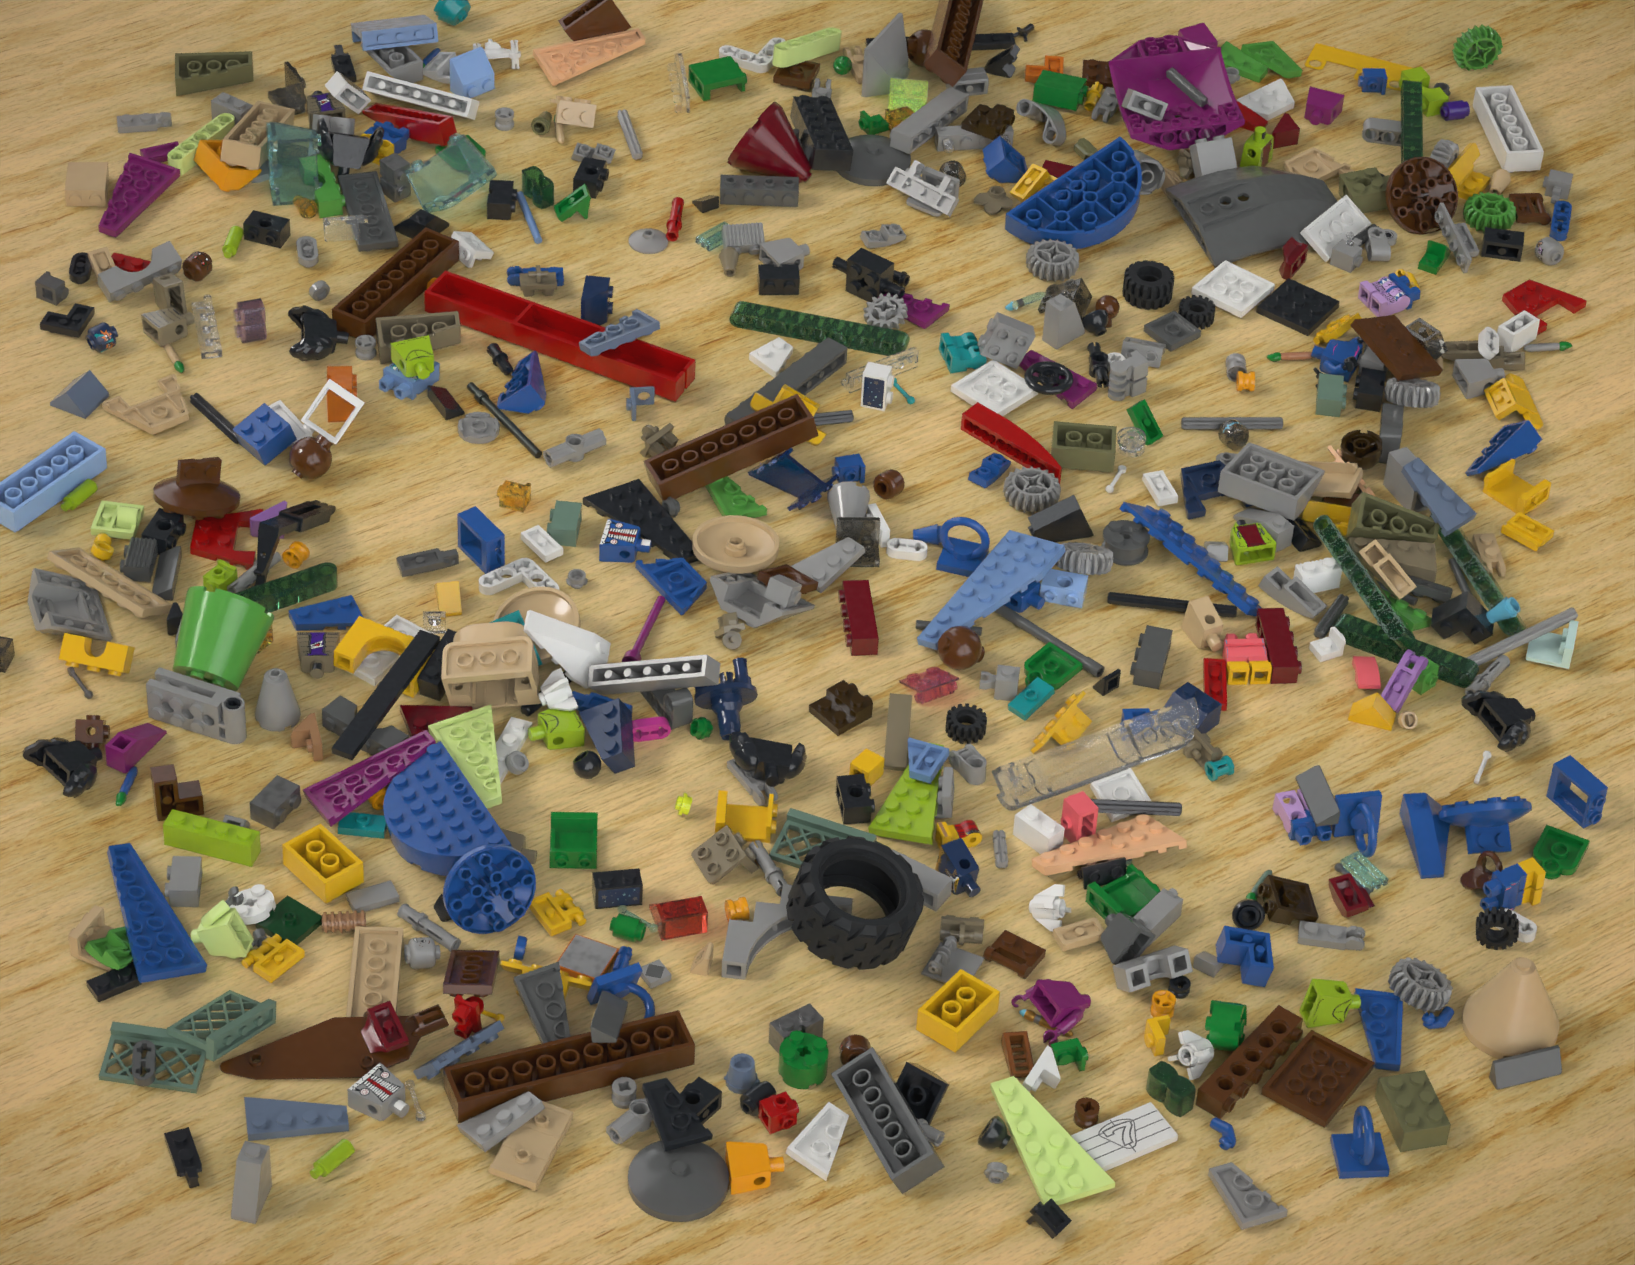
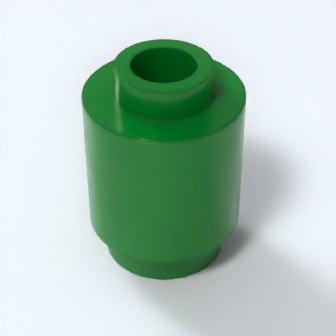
M620 913L617 918H612L610 931H613V937L631 942H642L646 932V923H643L641 919Z

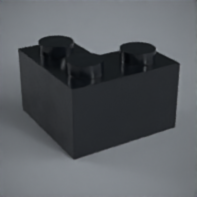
M1469 591L1433 608L1431 620L1432 628L1443 639L1463 631L1474 644L1493 636L1494 623L1492 624L1488 621L1486 616L1488 611Z

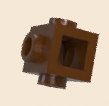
M86 715V720H75V741L86 743L85 746L87 748H99L100 743H106V739H109L110 725H106V720H100V715ZM92 728H95L94 735H91L90 733Z

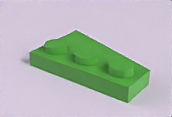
M1226 41L1221 46L1225 68L1234 67L1239 70L1241 77L1258 83L1267 75L1268 67L1248 56L1231 43Z
M1274 41L1242 45V52L1284 78L1291 79L1301 76L1303 70Z
M728 476L705 486L722 516L738 515L756 518L767 515V508L763 505L759 506L755 502L754 497L743 493L741 487Z
M1383 589L1368 593L1366 598L1368 602L1385 613H1393V619L1397 622L1407 623L1406 628L1408 630L1415 631L1430 627L1432 618L1427 616L1425 611L1408 606L1409 603L1405 600L1395 599L1390 596L1388 591Z

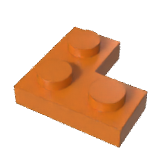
M1045 55L1044 66L1026 65L1025 82L1036 83L1043 70L1063 74L1064 57Z

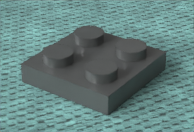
M1172 311L1144 325V332L1158 343L1166 344V349L1170 352L1201 337V330L1176 311Z

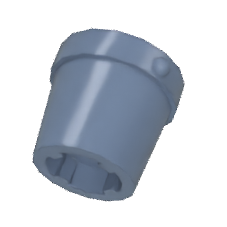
M748 1054L734 1055L731 1058L728 1072L724 1076L726 1086L733 1093L744 1094L756 1083L760 1082L755 1069V1061Z

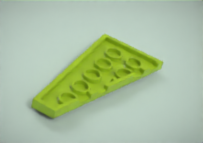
M908 765L869 825V833L880 837L933 845L935 816H937L939 776H941L943 766L933 781L927 783L910 778Z

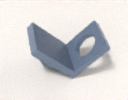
M654 386L629 388V398H626V410L631 412L632 421H636V405H654ZM642 392H647L650 394V397L646 400H641L638 398V395Z

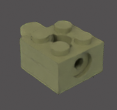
M1376 167L1339 174L1338 193L1341 198L1347 195L1362 213L1387 209L1386 186L1390 175L1382 177Z

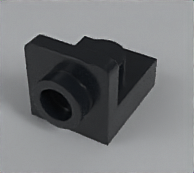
M1051 1198L1045 1204L1041 1201L1029 1211L1032 1216L1026 1222L1030 1225L1036 1220L1053 1239L1072 1220Z

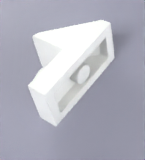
M1047 1045L1022 1084L1029 1092L1031 1090L1036 1092L1042 1082L1053 1089H1056L1060 1082V1074L1051 1047Z

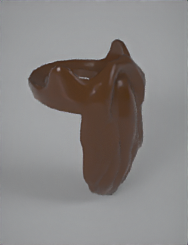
M1484 851L1481 853L1476 862V867L1462 874L1460 883L1465 889L1472 891L1482 890L1484 883L1491 880L1493 872L1485 866L1487 862L1486 856H1489L1494 861L1496 871L1502 872V863L1494 852Z

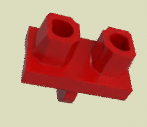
M457 994L454 998L455 1010L452 1013V1019L457 1023L454 1028V1034L467 1039L472 1032L476 1033L482 1029L480 1014L484 1010V1002L481 998L475 996L464 1000L461 995Z

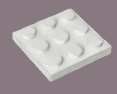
M1225 260L1194 285L1191 294L1197 297L1201 295L1203 299L1207 297L1209 298L1208 301L1212 300L1213 304L1218 308L1242 318L1274 291L1275 284Z
M991 360L951 385V392L972 406L979 402L1001 416L1006 415L1038 395L1037 392L1027 386L1024 378L995 360Z

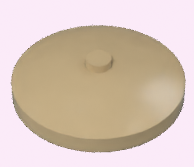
M738 515L720 516L707 520L698 526L693 534L692 549L697 559L712 569L734 574L751 573L762 570L775 561L779 553V538L769 525L760 520Z
M532 587L515 593L499 607L493 619L494 621L519 610L525 623L527 611L532 610L579 628L581 626L580 615L573 600L564 592L551 587ZM534 642L542 664L552 662V656L545 648L540 649Z

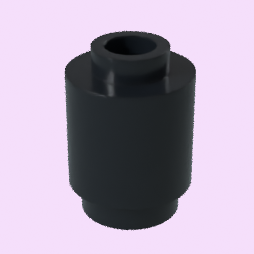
M767 1081L756 1083L740 1097L741 1109L746 1114L758 1115L759 1101L776 1095L773 1085Z

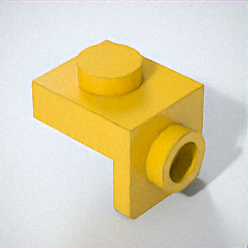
M1169 1015L1146 1020L1144 1040L1154 1057L1164 1055L1165 1035L1169 1034L1171 1022Z

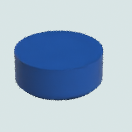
M518 935L513 959L523 960L527 937Z

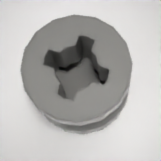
M507 107L497 109L495 111V127L501 131L513 129L514 111Z
M361 335L356 338V357L360 360L373 359L376 356V349L374 348L376 346L375 338L370 335Z
M621 1077L613 1082L612 1103L617 1108L627 1109L630 1103L636 1099L637 1086L635 1081L628 1077Z

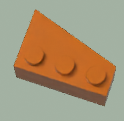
M327 366V381L331 379L357 397V374L352 373V366ZM329 389L327 392L328 422H346L355 406Z

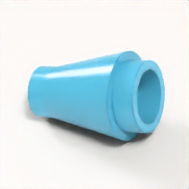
M1505 597L1490 611L1486 612L1488 621L1493 624L1497 621L1516 617L1517 613L1520 612L1519 603L1514 597Z

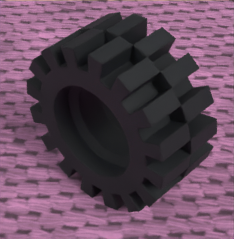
M1192 295V298L1186 296V299L1183 298L1181 300L1178 314L1202 330L1205 329V326L1208 328L1210 324H1213L1216 308L1212 300L1208 301L1209 298L1205 297L1203 299L1201 295L1199 297Z
M965 703L964 707L962 704H958L957 708L955 706L951 707L946 716L945 731L948 733L947 736L949 738L953 737L952 740L955 742L959 740L960 744H963L964 741H967V744H971L972 740L974 743H977L978 739L982 740L983 735L985 736L986 713L981 708L977 709L976 705L969 707L968 703ZM961 723H970L972 725H963Z
M1492 907V911L1487 908L1484 913L1482 911L1479 913V917L1477 916L1476 939L1480 941L1482 946L1486 944L1488 949L1493 946L1494 950H1498V947L1504 950L1506 945L1512 947L1513 942H1517V938H1519V920L1515 913L1512 914V911L1509 909L1505 912L1504 907H1500V910ZM1493 927H1501V928H1504V929H1502V930H1493V929H1491V928H1493Z

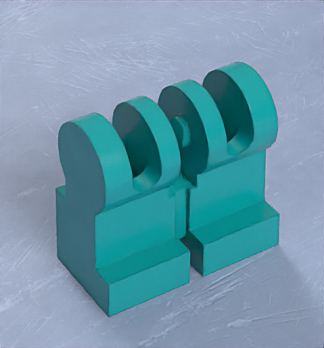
M966 332L961 336H950L949 333H941L939 351L943 360H945L950 374L967 371V368L978 369L986 364L987 358L980 355L978 341L974 333Z

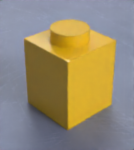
M866 748L850 763L849 775L864 774L866 783H870L871 787L884 774L885 758Z

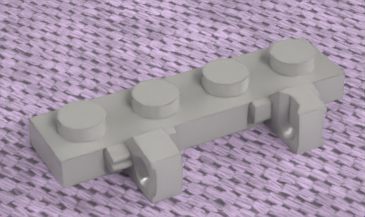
M914 160L911 167L905 171L895 166L886 184L949 217L952 215L959 202L958 198L952 196V189L956 181L945 175L940 186L936 185L935 187L921 180L922 177L920 175L925 165L917 160Z

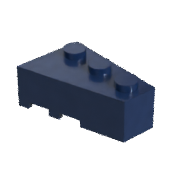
M620 698L579 712L601 759L614 774L635 767L632 712Z

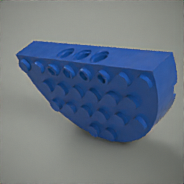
M1118 137L1007 212L1005 230L1035 245L1036 241L1041 242L1042 239L1049 241V239L1056 241L1058 239L1060 242L1066 241V244H1072V248L1076 249L1097 245L1114 237L1130 223L1140 202L1142 171L1139 161L1134 156L1133 149L1122 137Z
M441 741L429 745L427 752L395 776L387 788L383 811L392 844L402 858L410 864L419 865L423 871L447 876L461 856L477 847L488 844L511 846V843Z

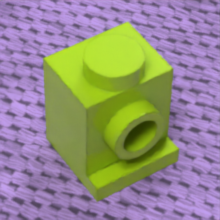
M221 559L218 560V565L203 575V586L207 588L206 591L215 592L216 588L228 591L227 586L238 579L237 568Z

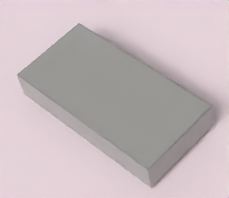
M390 880L346 893V899L352 911L356 910L357 913H361V910L366 912L399 902V895Z

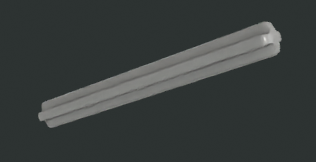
M1569 608L1464 658L1461 661V665L1465 671H1469L1569 623L1571 620H1576L1578 614L1574 608Z

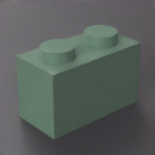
M1319 373L1315 415L1340 417L1341 409L1345 410L1347 400V384H1344V376Z
M556 500L555 509L550 510L551 523L547 524V533L560 546L576 547L582 521V503Z

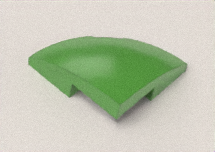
M125 926L109 930L104 938L88 941L84 948L97 961L116 970L128 966L133 960Z

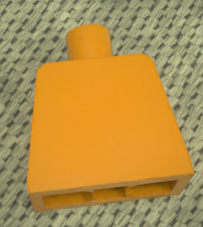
M726 1142L725 1161L729 1172L731 1195L768 1188L770 1186L771 1173L784 1172V1158L769 1157L766 1144Z

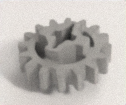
M881 293L879 295L880 298L872 297L873 302L866 303L867 307L863 309L864 319L868 327H873L875 332L878 329L881 330V333H884L886 329L892 332L893 327L899 329L898 324H905L904 318H908V310L904 299H899L897 294L891 297L890 293H887L883 297Z

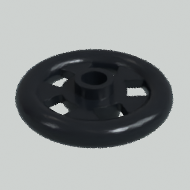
M1043 361L1031 365L1024 375L1027 386L1033 391L1044 395L1064 393L1071 388L1074 381L1073 374L1067 367L1051 361ZM1035 372L1039 373V377L1034 376L1033 374ZM1059 376H1064L1065 379H1059Z

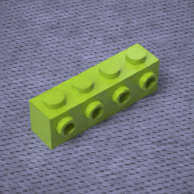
M174 809L171 810L163 824L164 845L249 867L253 866L261 852L260 831Z

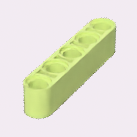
M826 28L775 44L772 64L776 67L785 68L836 52L840 49L842 31L837 28Z
M230 113L218 115L172 149L167 155L168 165L180 169V176L196 166L197 163L194 161L199 141L223 140L235 126L234 115Z

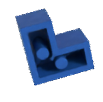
M1230 926L1223 927L1216 943L1217 962L1240 966L1242 984L1265 987L1274 969L1270 933Z

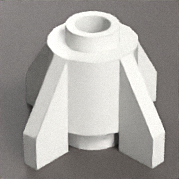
M559 668L552 671L540 687L541 693H538L542 706L547 705L549 709L563 711L577 709L578 705L575 698L572 697L573 694L567 677L565 678L562 669Z
M1054 884L1035 895L1029 903V912L1034 919L1051 932L1055 928L1062 927V920L1057 919L1063 918L1065 913H1071V908L1066 907L1065 900L1059 898L1064 897L1065 885Z
M1189 1030L1178 1032L1180 1043L1183 1045L1179 1049L1178 1054L1168 1057V1062L1180 1060L1183 1065L1190 1067L1187 1068L1189 1080L1200 1078L1208 1063L1214 1057L1213 1045L1208 1039Z

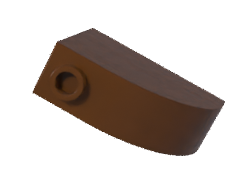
M587 0L558 20L566 34L573 41L627 31L631 28L613 0Z

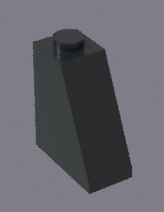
M1074 495L1028 517L1031 523L1028 529L1033 537L1051 542H1062L1094 536Z

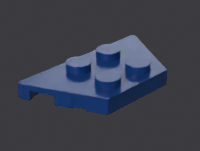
M684 558L656 559V563L643 564L642 560H637L635 563V568L665 597L680 615H684L707 589V582Z

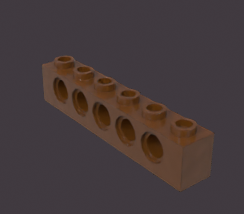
M1278 1005L1198 1088L1196 1106L1219 1119L1227 1112L1230 1113L1234 1109L1236 1102L1240 1098L1246 1097L1250 1087L1260 1082L1266 1070H1271L1276 1060L1288 1052L1290 1045L1300 1040L1303 1034L1301 1029L1303 1018Z

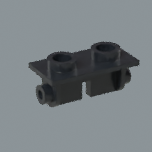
M1123 857L1081 867L1077 871V876L1079 879H1083L1084 890L1087 889V885L1093 882L1102 886L1124 876L1127 872L1126 858Z

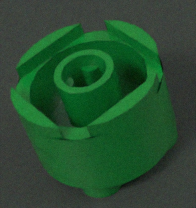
M1211 1000L1210 1014L1212 1016H1207L1205 1030L1210 1032L1207 1034L1206 1039L1211 1042L1215 1050L1234 1052L1245 1039V1033L1243 1032L1244 1025L1246 1026L1247 1006L1240 1003Z
M798 1030L791 1032L790 1036L783 1040L779 1048L778 1072L783 1077L785 1084L796 1089H809L810 1085L816 1084L818 1086L825 1080L829 1054L827 1041L822 1037Z

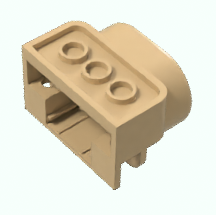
M508 621L480 623L465 626L456 632L453 642L444 647L442 655L441 680L450 706H472L474 710L490 704L492 708L541 704L538 697L540 676L534 650V641L523 631V625Z

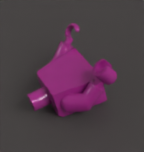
M1037 979L1034 986L1025 990L1026 994L1016 995L1011 1002L1017 1008L1019 1007L1018 1004H1015L1017 1000L1022 999L1026 1001L1030 999L1050 1027H1056V1030H1047L1043 1035L1044 1043L1051 1039L1049 1042L1050 1047V1044L1058 1042V1037L1061 1034L1064 1036L1082 1020L1085 1009L1091 1005V998L1088 994H1080L1071 982Z

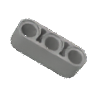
M1368 118L1363 123L1362 137L1366 142L1413 147L1417 143L1418 127L1410 122Z

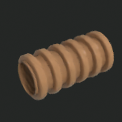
M354 910L353 913L338 911V914H334L333 911L331 914H327V912L322 914V930L324 933L328 931L335 933V930H339V933H342L343 930L347 932L354 930L355 932V926L366 927V912L364 910H361V913H357Z

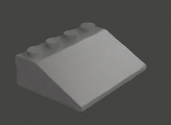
M1249 442L1221 470L1218 492L1227 497L1243 501L1248 505H1254L1265 511L1280 514L1285 519L1294 521L1305 509L1325 470Z

